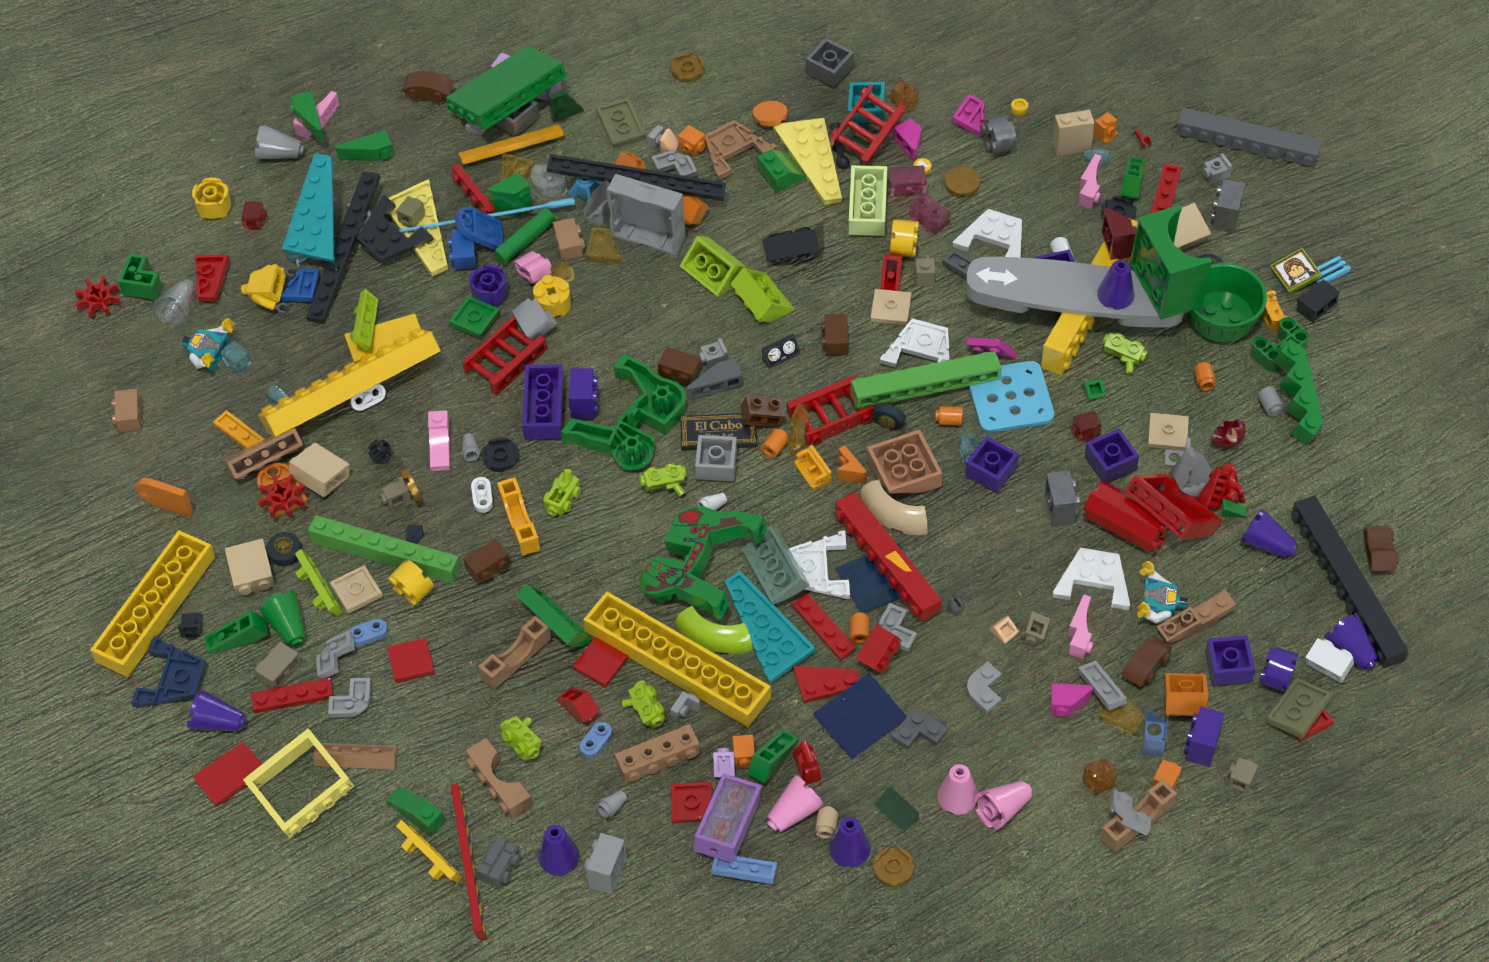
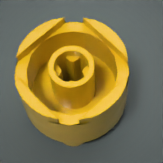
M206 178L199 185L196 184L192 190L195 207L201 218L216 219L227 216L232 202L228 187L222 180Z
M893 220L890 254L915 258L916 247L913 246H917V233L914 232H918L919 221Z
M545 275L535 284L533 296L534 299L538 300L544 312L550 311L553 318L559 315L562 317L568 313L571 308V296L567 281L559 277Z
M405 560L387 579L394 586L392 588L394 592L399 596L404 594L407 597L406 600L412 606L418 604L434 587L431 579L428 576L425 579V576L422 574L423 571L410 560Z

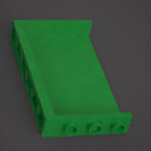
M527 45L447 96V108L452 114L454 113L461 119L467 120L470 124L486 130L567 78V74L562 62Z

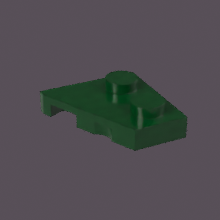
M565 89L548 94L550 116L553 123L584 112L582 105L578 104Z

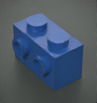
M451 230V238H448L449 249H452V252H449L450 263L454 264L455 270L476 268L475 242L466 238L459 230Z

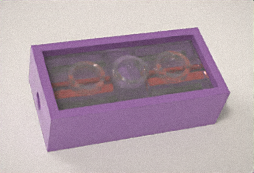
M723 773L695 834L694 851L733 863L761 801L762 785Z

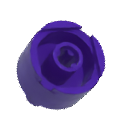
M486 264L483 265V268L474 269L470 274L469 282L472 297L494 307H499L508 295L507 281L503 270L496 265Z
M1277 646L1270 648L1265 661L1269 665L1268 667L1264 666L1259 681H1262L1263 685L1286 692L1299 654Z

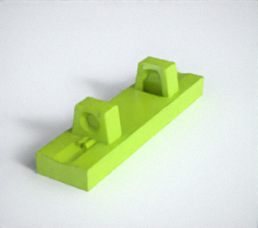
M367 289L360 292L358 306L354 309V314L356 315L355 326L349 337L364 351L371 348L379 300Z
M300 549L295 555L302 567L295 573L303 582L310 578L319 593L312 601L314 606L319 610L327 607L331 613H334L337 617L340 616L343 610L311 556Z

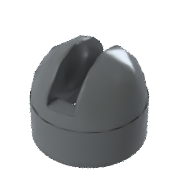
M959 597L951 598L948 602L949 612L960 614L964 609L962 599Z

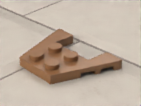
M732 121L705 135L707 149L718 180L732 174V169L725 160L751 147H755L760 154L771 149L777 150L775 144H769L761 136L757 137L752 134L750 129L736 121Z

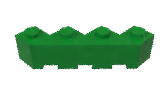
M1290 339L1273 362L1288 372L1279 386L1294 396L1285 407L1287 412L1299 420L1290 434L1306 445L1323 424V418L1306 350Z

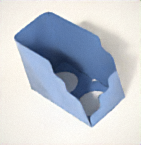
M1146 710L1142 754L1163 756L1167 737L1168 716L1165 722V719H1159L1158 715H1154L1153 711ZM1150 724H1158L1161 727V733L1157 736L1150 735L1147 731V727Z

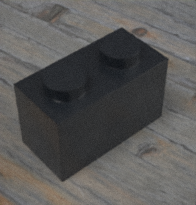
M1323 279L1318 284H1313L1307 293H1302L1298 297L1296 311L1314 323L1337 304L1340 291Z

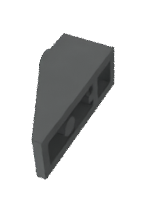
M736 358L717 363L688 385V400L743 387L742 374Z

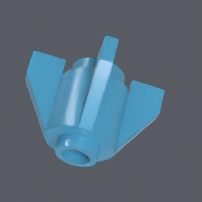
M577 177L575 184L568 193L569 198L574 197L576 199L579 196L581 199L588 201L591 198L592 192L601 183L597 180Z

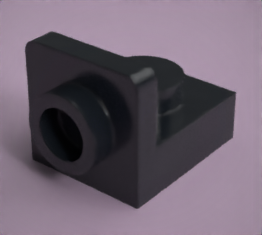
M182 613L181 624H178L181 638L192 639L194 637H201L202 613Z

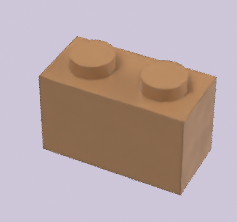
M574 218L553 222L554 235L561 260L582 257V249L585 248L583 238H579V235H581L579 224H575Z
M138 390L114 391L115 399H112V408L115 410V414H112L113 425L117 426L119 432L141 430V399Z

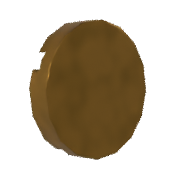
M682 53L671 62V73L675 79L681 82H694L704 75V60L698 55H693V53Z
M955 167L946 174L945 187L954 196L969 197L979 190L980 176L976 170L970 167Z
M407 468L400 470L401 476L410 494L413 496L415 504L422 503L423 499Z
M887 847L879 851L875 856L873 862L874 876L883 885L900 887L908 883L913 877L915 869L913 857L903 848Z

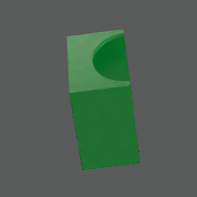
M1180 205L1138 217L1130 265L1161 320L1202 307L1212 264L1210 257L1195 258L1183 253L1174 245L1180 212H1182Z

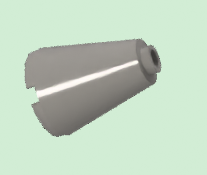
M260 125L254 152L255 159H295L299 155H303L304 145H301L300 140L267 125Z

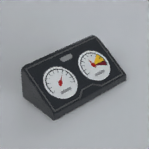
M794 333L762 348V361L769 369L800 354Z

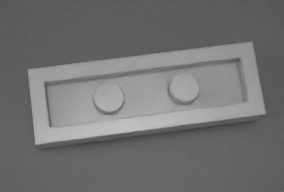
M1097 661L1078 667L1079 675L1088 685L1093 686L1092 691L1109 711L1127 704L1125 695Z

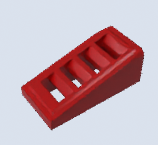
M1216 467L1197 499L1206 507L1218 509L1232 471Z

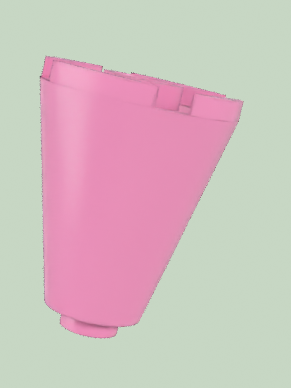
M954 765L949 770L937 792L939 805L943 810L952 812L954 815L967 814L977 804V802L974 804V798L978 794V790L969 769L965 765Z
M797 775L792 778L767 816L769 819L767 824L773 831L778 829L782 832L824 806L819 796L806 786V782Z
M1018 781L980 791L974 798V804L976 802L978 804V809H976L977 815L988 828L994 827V830H998L1031 799L1032 789L1029 784Z

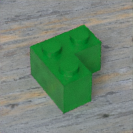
M129 253L118 279L122 295L157 300L162 288L159 274L151 272L147 256Z

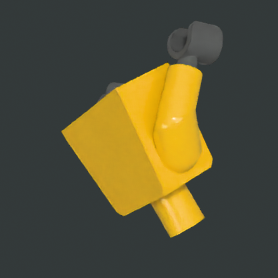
M277 264L266 265L262 269L250 274L249 282L241 286V292L243 295H248L254 303L272 311L275 309L278 316L286 317V313L281 310L288 311V306L285 303L278 305L276 303L280 302L285 277L290 282L291 279L295 278L296 270L292 267L284 270V268L279 267Z

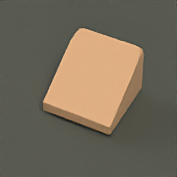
M669 128L666 129L660 139V151L662 153L672 150L676 151L678 148V140Z
M1009 616L1001 618L989 628L1004 644L1019 633V630Z

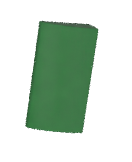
M526 583L516 595L567 645L579 647L588 645L593 641L543 591Z

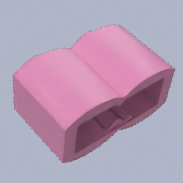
M534 251L513 261L517 273L532 284L542 279L543 276L552 273L550 270L552 266L547 258L544 259L539 253L536 254Z

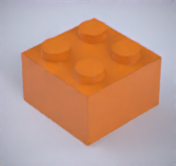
M1165 673L1164 696L1166 715L1194 716V713H1199L1200 706L1208 707L1206 674Z

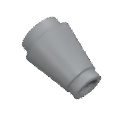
M470 433L463 436L461 454L467 461H475L480 455V449L473 434Z
M619 790L599 800V804L596 806L597 811L604 818L612 817L627 800V796L623 791Z

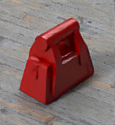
M807 741L800 742V746L796 747L792 754L801 779L806 782L805 785L822 780L820 766L812 745L808 744Z

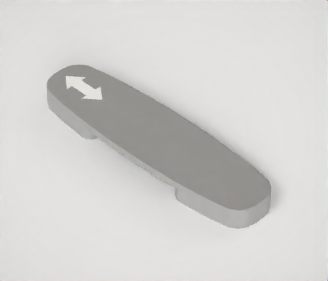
M980 257L970 263L967 271L965 288L969 299L975 303L993 308L1024 313L1031 307L1063 313L1117 318L1121 325L1134 327H1173L1178 325L1184 317V313L1161 320L1134 271H1131L1135 297L1130 306L1120 310H1114V307L1110 306L1108 308L1103 306L1097 297L1098 287L1110 268L1107 266L1035 258Z

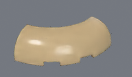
M880 480L871 481L861 489L860 497L862 502L881 525L890 530L893 528L903 531V534L927 535L925 506H910L894 500L884 491Z

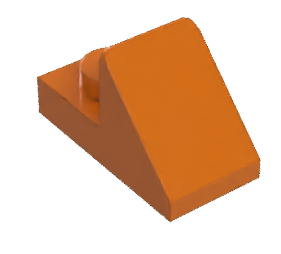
M845 445L839 448L837 459L841 467L837 469V480L864 484L867 471Z

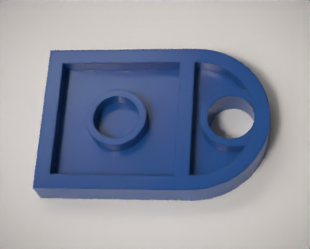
M463 207L456 213V226L466 238L493 250L503 243L501 220L471 207Z

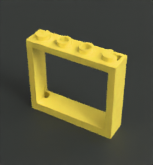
M309 728L243 779L289 838L297 832L300 833L303 827L315 821L323 811L331 808L338 799L346 796L347 792L355 787ZM314 745L341 779L287 822H284L260 792L259 788Z

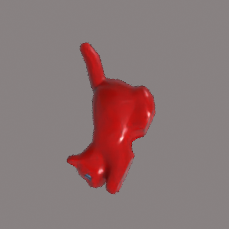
M1227 462L1221 468L1230 469L1232 473L1223 499L1235 503L1239 499L1245 502L1241 484L1237 482L1238 478L1235 467Z

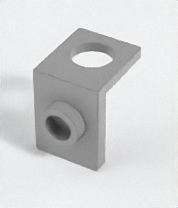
M1186 438L1184 450L1165 449V466L1174 467L1177 463L1170 461V455L1175 454L1181 457L1187 448L1194 450L1193 447H1190L1191 438Z

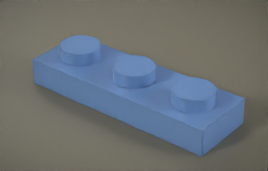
M736 856L733 863L714 858L712 865V874L768 884L774 883L777 870L776 862Z

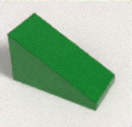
M1223 499L1221 506L1222 517L1246 518V506Z

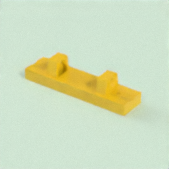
M401 820L396 827L407 837L401 847L408 853H412L418 847L434 863V866L428 872L434 879L438 880L445 874L450 880L459 883L463 876L410 824Z

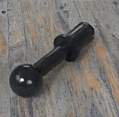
M831 123L829 126L830 132L832 133L835 128L839 129L840 123ZM837 140L835 143L838 155L836 166L839 169H847L850 165V160L844 154L842 143Z

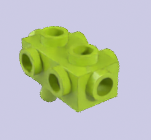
M1119 333L1106 334L1102 342L1105 352L1119 357L1121 362L1126 363L1127 374H1133V364L1139 365L1140 361L1145 360L1148 353L1140 342L1135 340L1131 342Z
M668 464L661 469L652 467L646 469L643 475H639L641 487L644 486L645 492L666 488L667 490L674 489L679 497L686 493L680 486L683 484L684 478H686L684 466Z
M564 469L559 478L554 480L550 492L544 495V507L551 516H556V514L562 516L564 512L568 513L572 506V499L574 497L578 498L581 493L579 479L571 474L572 471L570 469Z
M645 681L637 682L633 688L628 690L631 698L622 700V706L624 708L633 706L638 711L645 725L652 728L662 725L666 718L663 706L657 701L655 689L651 685H647Z
M515 716L501 723V737L508 747H512L520 759L525 761L534 759L539 755L541 740L529 729L532 723L529 717L521 721Z

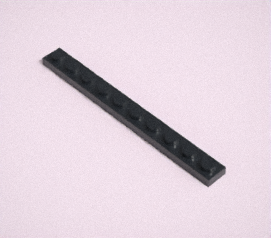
M549 154L546 168L548 173L603 182L607 181L611 183L614 175L618 174L683 195L718 201L724 200L726 182L556 154Z
M363 171L334 244L335 263L327 262L306 316L309 322L324 324L326 322L356 244L357 236L361 231L381 179L379 173Z

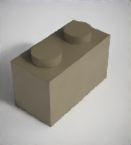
M279 642L276 647L269 651L267 657L257 664L254 670L257 680L271 689L279 688L300 666L299 653Z

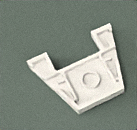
M988 209L953 241V247L968 252L973 240L978 239L1007 248L1008 251L1005 257L1020 258L1022 219Z
M911 319L901 331L896 341L881 356L880 363L896 368L901 352L937 362L949 360L948 328Z
M845 530L839 531L837 535L831 537L824 536L822 540L813 543L809 541L789 548L810 584L805 590L850 599L849 580L829 581L826 551L846 549Z
M1080 548L1055 587L1052 598L1070 600L1073 584L1113 590L1111 608L1129 610L1130 602L1119 554Z

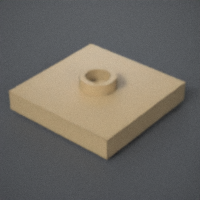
M875 289L871 322L907 325L911 292Z
M1150 413L1148 447L1184 450L1188 435L1189 416Z
M365 565L330 582V586L347 614L383 597L382 592Z

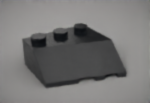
M823 223L816 224L817 226L814 229L802 227L794 232L788 230L767 235L762 239L766 261L772 260V263L780 262L785 257H789L790 260L800 258L801 254L806 253L807 256L817 255V251L824 247Z

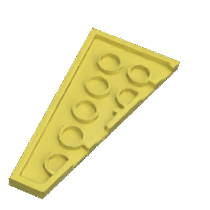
M818 118L772 126V130L780 137L781 143L786 146L788 153L801 171L804 172L808 182H811L823 204L841 203L842 196L825 119Z
M429 179L389 197L396 205V208L389 213V216L398 229L411 228L398 222L396 212L407 196L417 198L424 204L425 215L416 226L438 223ZM439 226L425 229L433 236L431 242H424L418 245V248H412L432 277L448 270ZM415 231L403 232L402 234L410 237Z

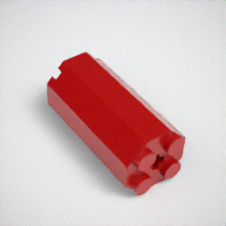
M1100 481L1096 485L1100 488L1090 493L1084 506V511L1086 512L1083 513V516L1150 553L1164 546L1166 541L1164 537L1167 531H1170L1167 526L1125 491L1106 481Z

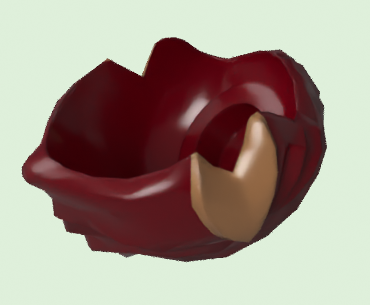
M1240 419L1224 421V427L1218 426L1215 429L1210 442L1214 443L1218 448L1221 447V449H1229L1239 445L1246 432L1244 422Z

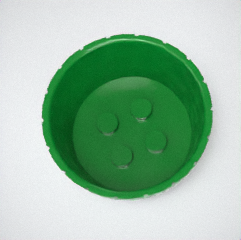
M1233 263L1211 264L1202 307L1189 311V319L1195 330L1207 339L1209 338L1217 342L1237 341L1252 331L1257 320L1262 315L1267 303L1266 288L1262 280L1245 267Z

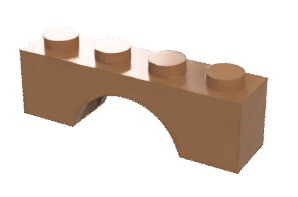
M534 616L521 628L518 638L507 651L499 655L491 654L478 666L480 678L495 690L551 640L550 628L537 616Z
M487 738L465 750L467 755L465 761L471 770L475 769L478 780L482 785H487L488 793L492 799L496 798L499 801L498 805L504 814L508 813L512 819L532 806L531 796L520 782L507 783L494 776L493 772L499 763L497 751Z
M1162 779L1147 791L1145 797L1133 810L1145 813L1151 818L1152 824L1175 805L1177 793ZM1118 815L1102 827L1100 837L1114 853L1140 833L1121 823L1123 818Z

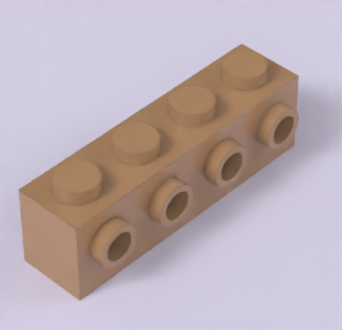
M292 428L277 437L270 436L224 459L223 462L230 476L240 480L248 476L249 472L253 470L258 471L264 468L265 464L276 462L283 455L298 451V447L302 446L303 443L296 429Z
M689 724L615 753V762L624 782H634L642 776L657 773L662 768L672 767L682 760L696 757L697 754H700V745Z

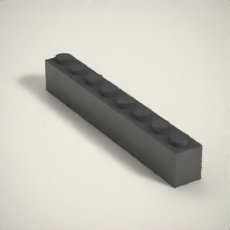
M1184 107L1178 121L1176 133L1184 137L1311 167L1316 166L1322 140Z

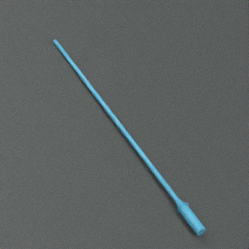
M574 197L556 201L551 200V202L544 205L487 215L495 217L542 208L554 209L575 205ZM455 220L422 225V227L426 229L455 224ZM421 226L399 229L401 233L415 231Z

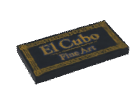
M742 413L680 416L681 450H697L698 435L737 437V448L757 447L756 426L744 425Z

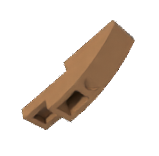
M1224 590L1193 609L1190 606L1158 625L1157 629L1167 643L1175 642L1220 622L1222 616L1236 609L1237 606L1228 592Z

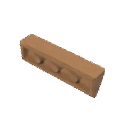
M321 743L339 767L393 770L396 766L398 746ZM316 748L314 751V765L331 767Z

